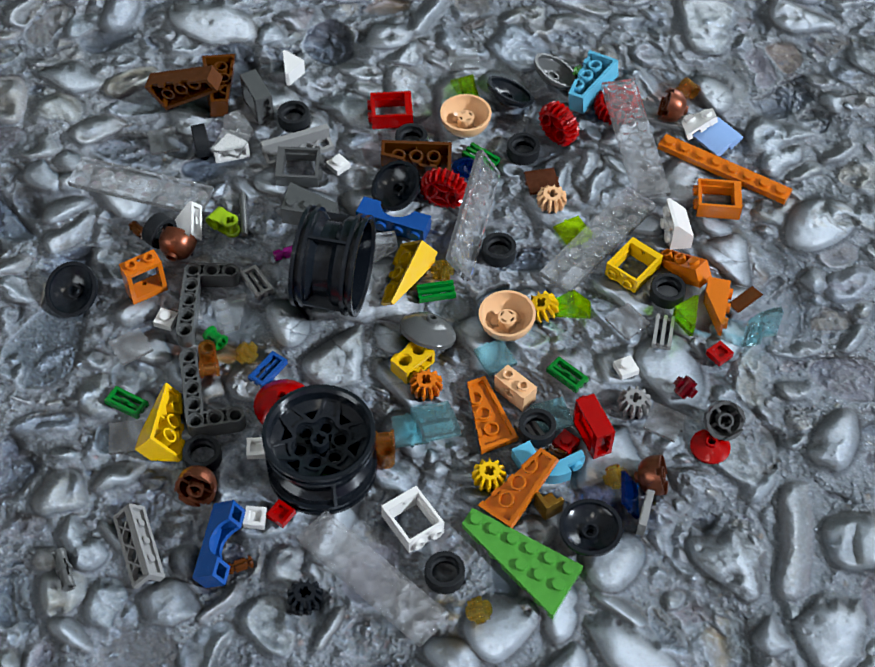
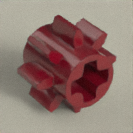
M688 375L684 378L678 376L673 382L676 385L674 392L683 399H686L687 396L693 398L698 392L695 388L698 384Z

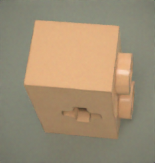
M508 364L494 376V390L522 412L536 400L537 386Z

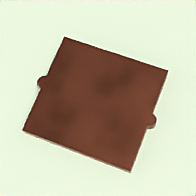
M554 167L524 171L525 185L528 186L530 195L538 194L541 187H546L547 184L549 186L555 184L556 187H560L559 177L556 176Z

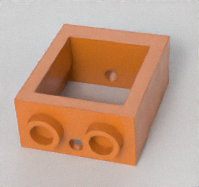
M698 178L697 185L693 186V196H696L693 200V209H696V217L739 220L742 211L741 181ZM702 194L731 196V205L702 203Z
M154 249L119 264L126 293L134 305L168 290L162 262ZM151 269H156L157 274L133 284V277Z

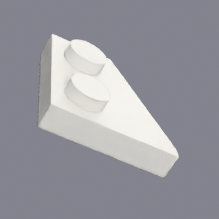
M711 108L704 109L695 114H688L681 118L680 122L687 139L690 140L693 138V133L698 130L699 132L705 131L708 127L716 124L718 120L714 109Z

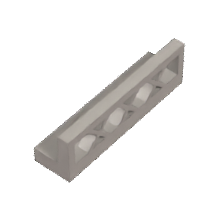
M327 124L261 141L262 154L268 168L276 166V160L270 161L269 157L277 156L278 146L320 148L321 153L334 150ZM327 141L328 143L327 146H319L322 142ZM286 160V163L296 160Z
M128 503L113 516L132 588L138 589L148 580L162 581L165 578V574L145 507ZM126 516V522L123 527L121 519ZM129 532H130V533H131V539H130V543L128 544L127 538H128V535H129ZM135 549L136 557L135 561L133 562L132 556ZM140 567L142 576L138 579L137 574Z

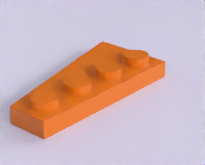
M486 376L468 381L467 389L481 454L517 442L518 436Z
M540 448L521 465V468L515 474L512 473L505 483L491 492V495L485 501H481L478 506L513 529L535 497V493L539 491L559 462V459Z

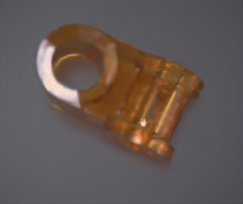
M211 340L200 342L198 345L200 378L209 375L220 376L215 343Z
M390 429V432L378 433L376 431L375 449L377 462L383 469L393 467L396 461L394 429Z

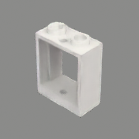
M417 486L381 506L383 519L409 553L421 549L425 543L432 539H438L444 533V521ZM417 504L433 526L409 539L394 517Z

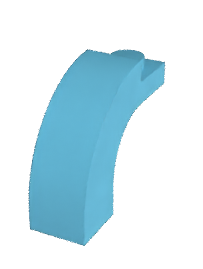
M529 440L513 448L511 458L518 469H520L521 465L536 450ZM579 450L560 459L544 483L558 484L571 480L572 471H577L584 465L585 454L583 451Z

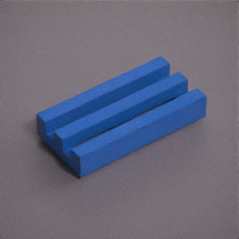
M272 351L248 375V380L250 382L253 381L255 385H260V388H262L288 364V360ZM265 368V371L257 378V376Z

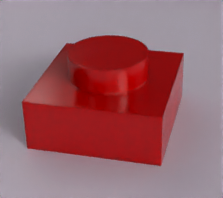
M720 340L706 350V355L716 365L721 366L733 357L734 352Z
M563 429L552 441V445L555 446L554 448L565 451L566 455L571 454L580 444V439L566 429Z
M279 499L266 513V517L281 528H284L294 517L296 510Z

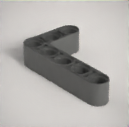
M193 262L185 266L176 323V335L180 346L187 348L195 343L202 287L232 288L240 284V275L236 264Z
M192 348L182 350L179 359L185 418L189 435L191 437L202 434L217 436L244 430L246 419L244 411L240 407L234 406L204 411L197 353Z

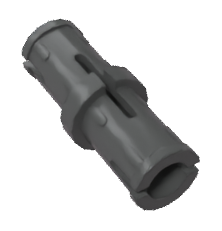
M58 548L52 553L56 564L55 572L59 576L62 591L68 592L76 587L72 575L73 567L68 561L66 549Z

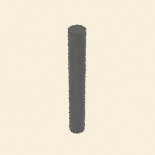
M241 192L239 193L241 237L246 238L248 237L246 194Z

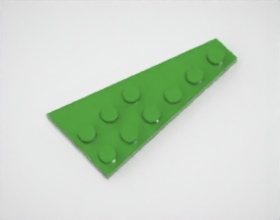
M472 508L463 521L462 528L478 544L485 548L488 555L495 559L501 565V568L523 591L526 590L534 599L533 601L538 606H541L553 620L583 570V565Z

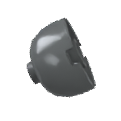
M719 400L707 407L703 422L711 436L719 440L729 441L742 433L746 418L744 411L739 405L728 400Z

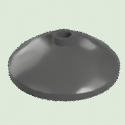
M539 53L535 56L533 61L535 70L547 85L563 90L571 89L574 80L577 79V75H573L574 70L567 63L547 53Z
M413 312L404 316L401 320L400 330L402 334L418 346L432 350H443L450 348L455 343L456 333L453 327L436 314Z

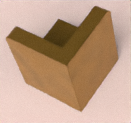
M540 492L535 493L534 506L545 521L563 511L564 499L562 497L556 499L552 492L545 496H542Z

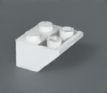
M668 198L665 206H663V218L660 219L661 229H664L665 243H668L670 250L691 248L694 235L686 209L671 198Z

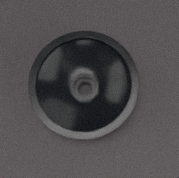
M490 76L487 80L489 91L505 107L526 108L534 102L533 95L525 87L511 79L502 76Z
M397 160L383 166L375 175L371 186L372 198L381 201V208L383 210H401L410 205L418 195L421 186L420 174L416 167L407 161Z
M77 261L63 263L54 269L45 287L46 301L51 310L60 316L68 318L80 316L89 310L98 292V282L93 270Z
M581 499L571 503L563 511L559 522V532L564 543L574 552L583 556L597 557L605 555L616 548L622 537L623 524L617 511L606 502L597 499Z

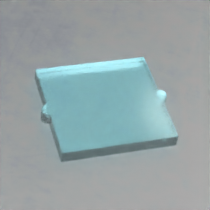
M503 341L486 342L485 345L473 350L488 376L498 373L507 364L511 367L517 365V361Z
M563 397L530 405V409L539 408L550 412L555 417L557 423L556 430L574 425L570 409L567 408ZM536 421L543 433L549 431V427L545 423Z
M423 412L391 416L396 448L429 444Z

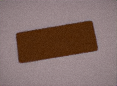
M751 286L730 302L731 307L740 313L763 294L754 286Z

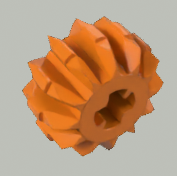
M429 368L427 371L420 369L419 373L414 372L413 378L410 379L411 394H415L416 399L422 397L423 402L426 398L432 401L433 396L439 397L443 389L441 376H438L437 371L431 372Z

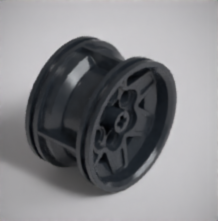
M309 205L306 207L296 230L289 265L288 293L292 306L305 309L315 307L338 311L341 315H349L350 317H357L359 315L368 291L375 255L376 222L373 215L359 213L357 216L326 212V209L321 206Z
M323 384L309 385L287 393L267 413L262 426V443L269 482L274 493L281 501L298 512L323 516L343 512L359 503L368 494L377 475L376 429L373 415L362 399L341 387ZM358 447L356 456L350 452V448ZM293 463L299 470L296 471L289 464Z

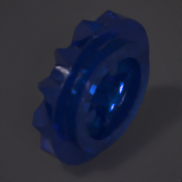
M462 157L454 161L452 170L455 174L459 173V177L466 178L468 181L469 178L474 179L476 175H479L480 165L473 158Z

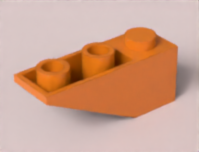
M665 249L660 253L663 255L661 265L672 274L678 275L688 285L701 288L707 283L708 277H712L707 259L670 249Z
M708 277L703 303L717 334L721 336L722 330L727 329L729 318H726L725 315L730 312L731 303H728V299L731 300L733 289L730 288V280Z

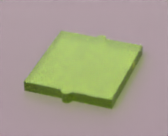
M579 216L569 220L565 219L564 222L553 226V229L569 249L584 245V243L595 239L594 234Z

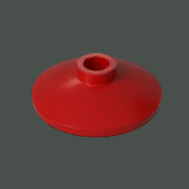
M706 429L696 432L690 441V449L694 457L706 464H719L727 459L731 450L729 441L719 440L711 436Z

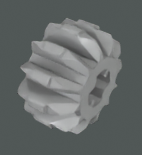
M629 386L627 390H622L621 395L618 397L619 411L623 412L624 417L629 415L632 420L636 416L640 420L642 415L646 416L649 409H651L650 394H646L645 389L639 390L638 386L635 389Z

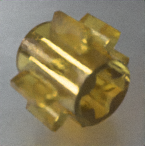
M445 259L435 260V266H431L433 279L438 281L450 280V275H454L452 262H448Z
M243 341L235 349L237 353L235 359L241 365L244 362L250 365L259 356L257 353L258 346L252 341L250 343Z
M613 464L605 469L606 474L602 476L605 485L611 486L612 489H619L627 484L626 479L629 478V474L626 468L620 467L619 464Z
M477 596L467 602L468 605L465 608V613L471 622L476 620V624L479 625L486 623V620L490 619L493 610L491 603L487 599L482 600L481 596Z

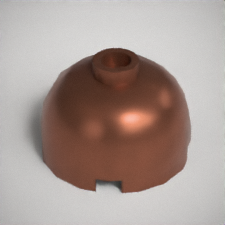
M668 87L665 91L668 94L666 97L662 96L657 115H660L658 120L672 123L687 114L688 106L686 97L681 91Z
M168 226L165 230L162 229L159 237V248L168 260H183L193 253L197 245V239L192 234L190 236L184 234L185 230Z
M660 454L644 458L638 465V471L634 472L635 483H639L640 488L645 493L650 489L655 491L654 496L667 495L668 481H666L665 474H668L664 456Z
M192 465L179 474L174 490L179 494L178 498L185 504L200 507V504L207 503L206 505L214 500L217 480L213 472L208 468Z

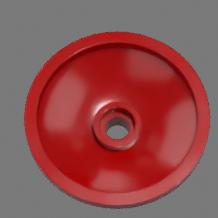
M279 379L262 387L256 394L253 405L259 422L261 424L264 423L267 413L280 399L279 397L304 387V385L295 380Z

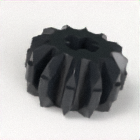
M300 578L299 584L292 582V589L287 591V602L291 606L292 611L296 612L299 610L301 616L305 611H308L309 615L312 614V609L318 611L320 609L319 604H323L324 601L322 597L324 594L323 589L319 588V583L317 581L312 583L310 578L306 582H303Z

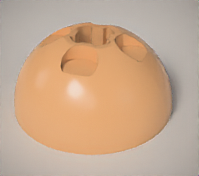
M471 94L452 96L442 104L440 109V116L444 127L451 134L460 138H471L482 133L487 128L492 114L490 105L484 99Z
M502 290L492 293L483 300L479 308V320L483 329L488 335L500 341L509 342L524 337L531 330L535 322L536 310L533 302L526 295L517 291Z

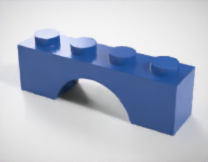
M365 196L356 210V216L359 213L373 215L377 230L408 238L412 241H425L431 229L430 215L414 211L404 217H393L383 211L381 201Z
M234 500L214 503L192 577L204 588L226 585L230 565L223 561L222 550L228 538L241 529L246 512Z

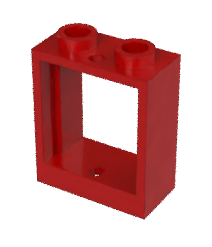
M411 91L370 93V100H367V109L371 110V112H368V122H372V129L399 128L404 124L413 123ZM405 107V114L376 115L375 108Z
M594 393L579 397L575 401L572 422L593 459L610 454L612 452L615 429Z

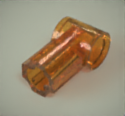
M685 77L675 89L681 91L686 99H693L699 94L701 87L688 77Z

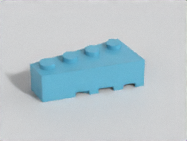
M589 50L587 59L584 60L583 67L579 70L578 77L574 80L568 93L569 109L582 114L588 110L595 102L599 91L608 88L618 77L617 59Z

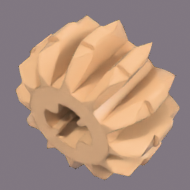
M547 184L546 187H541L536 198L538 207L542 209V212L548 211V214L550 212L556 214L558 210L562 211L567 203L566 191H563L562 187H556L555 184L553 186Z

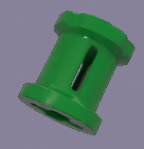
M215 326L208 327L203 333V339L213 344L216 350L223 349L228 343V337L220 334Z

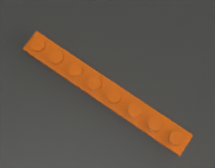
M665 134L658 144L657 149L724 179L741 181V186L783 205L792 193L793 189L669 134Z

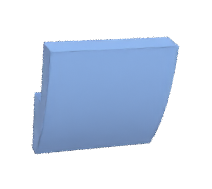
M718 117L716 124L708 127L703 132L698 130L693 134V138L709 152L720 157L728 148L732 150L743 139V136Z

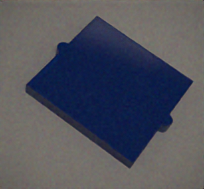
M624 470L621 471V503L628 513L637 519L639 518L638 485Z

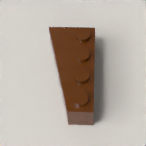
M235 54L203 55L202 66L213 65L223 77L218 92L207 95L210 116H228L235 70Z
M213 65L150 73L144 88L165 110H169L218 92L223 77Z
M381 141V167L393 161L403 160L414 165L420 176H424L427 170L432 168L438 169V167L441 169L447 168V170L451 171L452 142Z

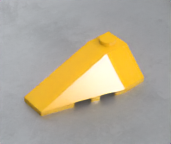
M423 240L401 243L392 264L395 267L389 273L388 277L391 278V281L385 287L381 305H394L435 263V257L438 252Z
M168 383L163 385L138 436L135 450L152 461L180 462L183 457L182 449L185 445V440L182 439L184 424L181 423L180 416L183 413L182 394Z

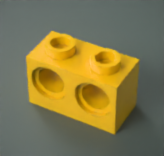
M410 342L405 349L394 354L390 359L391 371L405 384H408L410 379L413 378L414 372L419 373L420 369L424 371L435 362V351Z

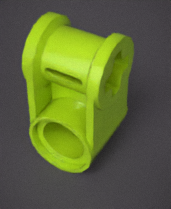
M218 206L206 218V223L212 229L223 233L227 237L234 238L241 233L238 217L221 206Z

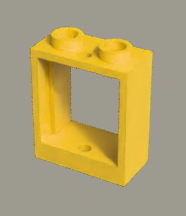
M632 237L607 262L605 275L621 284L625 289L636 293L661 267L663 255ZM630 255L648 266L637 279L618 268Z

